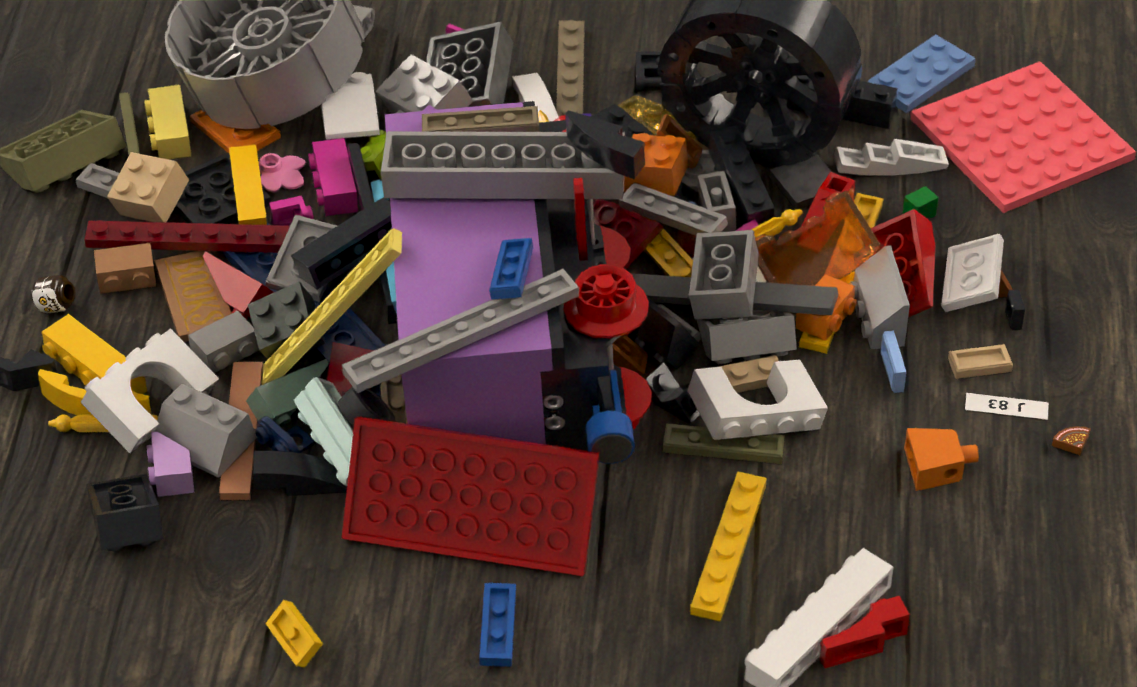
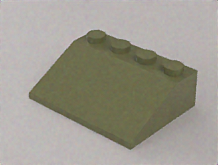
M81 110L0 148V167L23 189L38 193L50 187L49 184L56 180H67L73 176V172L79 169L85 170L90 163L96 164V161L102 158L109 159L119 154L118 150L127 146L116 117Z

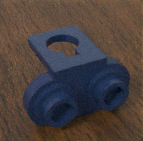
M268 416L257 421V428L254 429L258 442L262 445L267 443L272 451L302 453L314 445V440L299 426H294L285 432ZM292 437H300L303 440L302 444L297 446Z

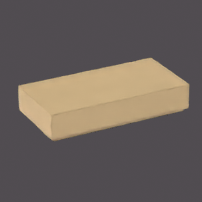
M1005 344L949 351L948 360L956 379L1012 372L1013 364Z

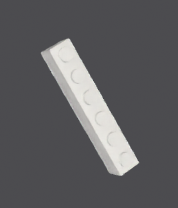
M864 548L855 556L848 557L842 569L836 574H831L817 593L812 592L797 612L792 611L778 630H772L758 649L754 648L750 651L745 659V680L755 687H789L820 657L821 639L848 629L870 608L871 603H875L891 587L893 566Z

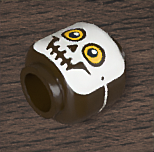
M46 276L39 278L34 283L31 299L35 306L43 313L62 312L70 308L75 299L76 292L74 285L65 276Z

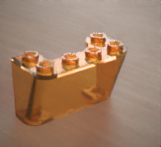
M847 190L842 193H834L825 200L826 204L823 206L824 214L822 216H814L808 219L797 230H789L783 233L779 240L776 241L773 235L767 236L766 234L755 238L759 253L758 267L767 283L815 286L825 274L840 280L854 272L857 267L881 250V244Z

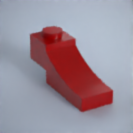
M900 596L880 599L875 603H871L869 613L859 622L840 633L821 639L819 660L824 669L882 653L885 640L906 635L910 614Z

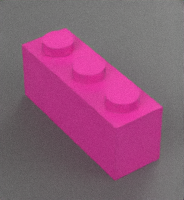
M345 139L312 142L313 153L308 154L310 170L315 169L312 172L314 188L319 187L316 190L318 206L323 205L325 216L358 212L357 191Z

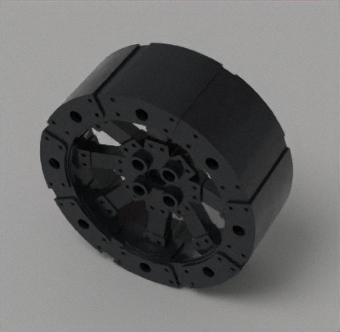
M689 0L661 51L658 62V75L661 76L659 86L664 101L677 122L687 132L691 131L697 137L696 140L705 147L709 148L710 132L736 125L754 163H761L762 167L788 166L815 156L816 152L819 149L823 150L834 137L860 82L862 64L860 63L861 48L847 18L836 5L833 6L828 0ZM747 34H751L758 37L749 38ZM714 36L723 37L731 47L724 48L708 44L705 40ZM702 62L718 66V69L722 72L705 78L697 71L696 64ZM807 75L811 79L815 91L813 92L800 83L795 76ZM725 91L727 93L737 92L736 105L723 98L724 96L721 93ZM790 99L805 110L804 113L809 116L807 120L794 121L792 116L790 117L784 100L788 101ZM757 102H759L764 110L767 109L769 118L750 113Z

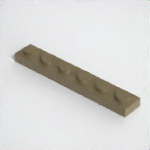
M559 21L556 112L558 117L565 115L568 110L583 114L584 21Z

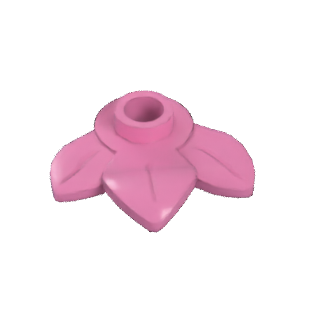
M274 153L263 155L259 161L262 186L269 192H277L281 187L297 189L303 186L304 179L298 170L306 164V161L292 155L282 158Z

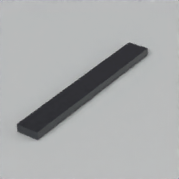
M358 143L348 144L349 161L360 210L362 211L373 204V199L360 146ZM385 270L377 278L387 322L388 324L398 323L397 314L391 301L387 272Z

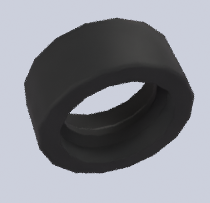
M352 386L338 401V407L342 415L353 427L357 416L395 422V416L391 409L370 389L357 393Z

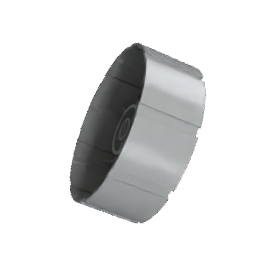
M179 0L167 22L168 29L165 31V45L168 55L198 108L205 111V115L208 114L212 121L227 127L240 129L260 128L264 124H270L271 126L295 119L326 101V96L331 92L335 93L351 76L363 51L361 42H364L363 26L350 0ZM301 12L311 13L307 15L298 16ZM318 31L312 39L305 38L306 33ZM238 66V71L236 75L222 78L233 68Z

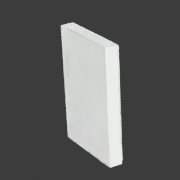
M1000 234L948 248L941 303L945 312L998 299L1004 243Z

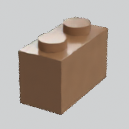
M150 243L94 250L100 294L156 286Z

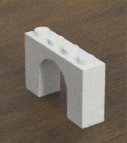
M169 329L162 335L156 333L147 341L146 347L142 350L139 347L135 348L126 357L124 363L116 362L106 371V376L103 378L95 377L84 388L87 392L81 403L131 453L151 438V432L156 430L159 423L136 400L131 390L130 380L140 376H150L165 382L173 391L183 383L208 395L219 378L172 329Z
M800 360L773 363L766 384L776 399L777 404L761 405L741 397L733 389L722 367L694 369L688 388V393L714 440L817 430L821 428L828 409Z

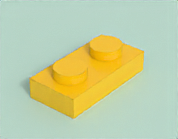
M283 600L265 623L296 666L305 668L323 645L291 601Z

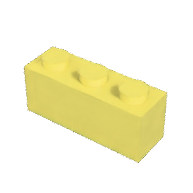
M180 85L148 89L149 100H144L146 115H152V117H147L149 133H155L150 135L152 151L158 150L159 158L163 159L190 157L189 134Z

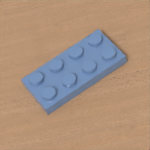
M934 35L872 77L868 82L897 88L895 106L908 113L974 67L975 58L938 35Z

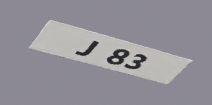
M966 393L965 410L1048 420L1049 403Z

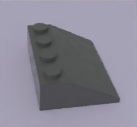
M502 22L487 24L431 37L426 62L461 81L473 100L468 107L504 104L514 42Z

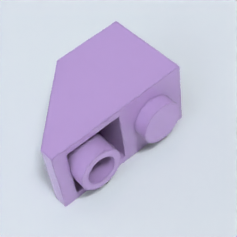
M151 432L152 445H147L148 463L154 462V467H148L150 484L156 485L158 497L194 493L190 450L159 432Z

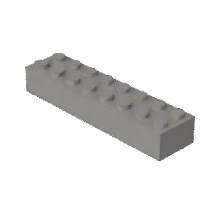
M387 131L381 166L384 198L574 199V178L583 179L584 199H623L625 176L615 173L587 157L569 140L566 132Z

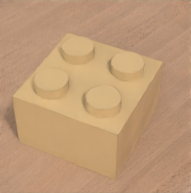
M131 152L107 198L122 216L150 222H167L189 179L177 161Z

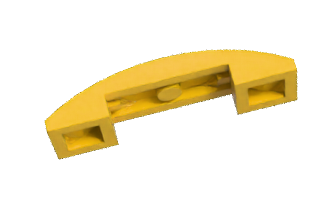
M40 369L38 377L41 392L51 403L76 416L92 415L81 403L87 392L85 389L69 386L66 375ZM132 392L136 400L151 414L149 396Z

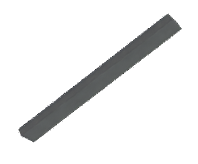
M631 273L636 284L644 290L646 296L654 303L691 305L689 298L691 277ZM756 282L753 310L832 315L839 295L837 287Z

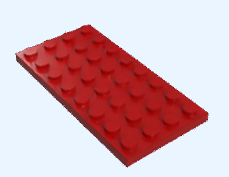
M357 416L354 420L342 539L584 576L600 453Z

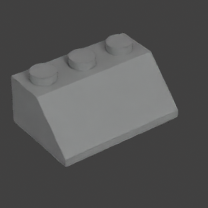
M885 246L855 269L854 281H850V284L855 286V298L857 300L855 309L857 318H862L863 338H868L871 349L881 348L884 331L894 330L899 347L905 346L910 304L891 246Z
M753 310L752 316L697 319L705 354L711 361H715L717 364L730 363L732 358L743 357L744 360L759 359L761 354L771 353L772 356H784L790 350H797L794 315L790 312Z
M183 383L162 403L157 420L159 425L154 431L189 449L191 465L218 478L257 438L248 413Z

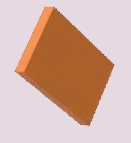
M202 110L190 116V122L227 153H229L230 147L256 145L258 151L281 138L280 131L270 124L261 125L260 128L240 129L218 124L212 121L208 114L205 115L206 112Z

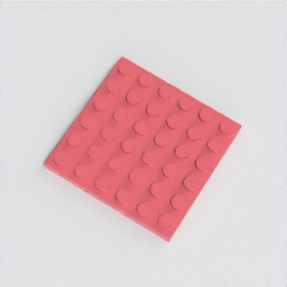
M1042 62L1034 63L911 111L910 119L936 146L944 148L946 156L1003 213L1135 160L1136 151Z

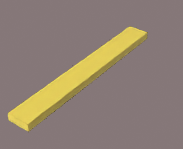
M395 228L391 229L263 364L262 385L283 377L396 260L402 252L401 231Z

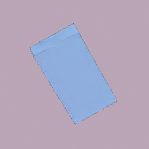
M894 330L884 331L881 355L890 386L894 393L904 392L906 369Z

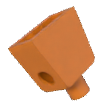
M907 428L904 449L916 491L959 482L963 476L964 464L978 462L977 445L960 446L957 433L953 429Z

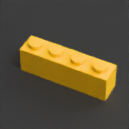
M69 314L42 331L44 342L42 347L45 354L62 364L68 373L75 374L85 386L95 377L101 379L106 376V371L116 362L122 364L126 361L124 355ZM145 376L130 380L132 392L140 394L147 392Z

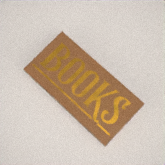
M194 251L154 260L177 336L183 342L189 341V334L232 314L229 305L224 302L203 258L204 253L208 252L211 254L210 251Z

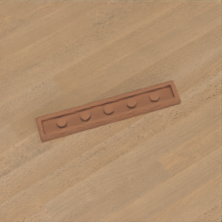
M233 362L229 405L248 413L253 428L256 429L258 420L246 400L256 387L262 385L263 362ZM256 439L221 475L220 500L251 499Z

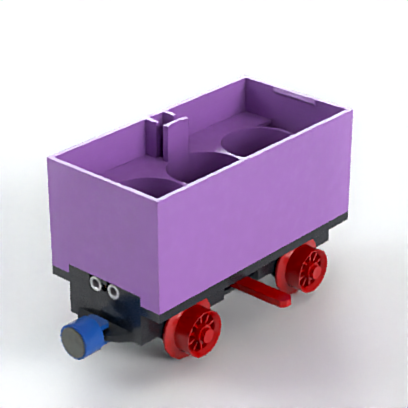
M535 101L385 114L386 133L387 131H422V114L535 106ZM562 115L554 121L539 122V132H566V115ZM582 178L573 179L574 199L390 198L392 229L395 228L402 232V252L394 261L399 340L490 301L489 289L503 240L532 238L534 248L525 285L564 269L579 287V296L403 373L402 382L408 424L600 453L599 462L605 464L622 462L634 452L633 430L640 422V418L649 409L652 392L648 382L637 372L624 367H617L613 364L612 343L619 337L628 336L631 331L642 324L648 315L649 301L644 290L636 284L633 275L624 269L629 263L631 252L626 238L615 230L598 226L594 223L593 199H584Z

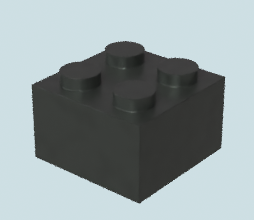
M300 281L248 304L259 350L267 360L316 309L313 297ZM322 336L308 351L316 347H319L323 344H326L324 336Z

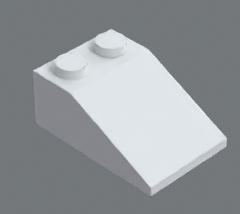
M363 72L353 73L335 93L331 92L325 97L326 101L321 104L326 140L380 135L372 76Z

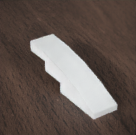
M538 73L512 77L513 87L519 94V102L535 101L538 111L541 110L545 113L549 121H554L558 118L552 99Z
M894 139L891 146L865 143L862 150L836 147L833 154L838 172L858 175L893 176L917 174L947 169L949 165L942 146Z

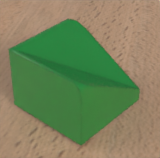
M926 186L904 197L902 214L915 209L926 218L935 217L939 197Z

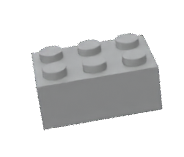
M412 54L375 91L389 112L393 114L400 109L404 113L423 111L428 105L437 110L468 107L473 102L460 80Z
M753 230L697 233L689 298L695 319L752 316L759 257Z

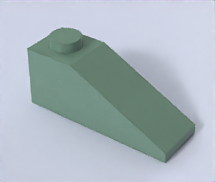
M327 359L256 387L246 402L257 420L268 416L280 427L288 424L292 420L290 416L298 408L294 403V399L302 390H306V385L313 378L321 376L329 364Z

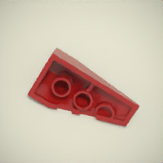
M913 209L868 229V241L872 256L885 246H891L910 304L908 317L932 308L935 267V240L932 222Z

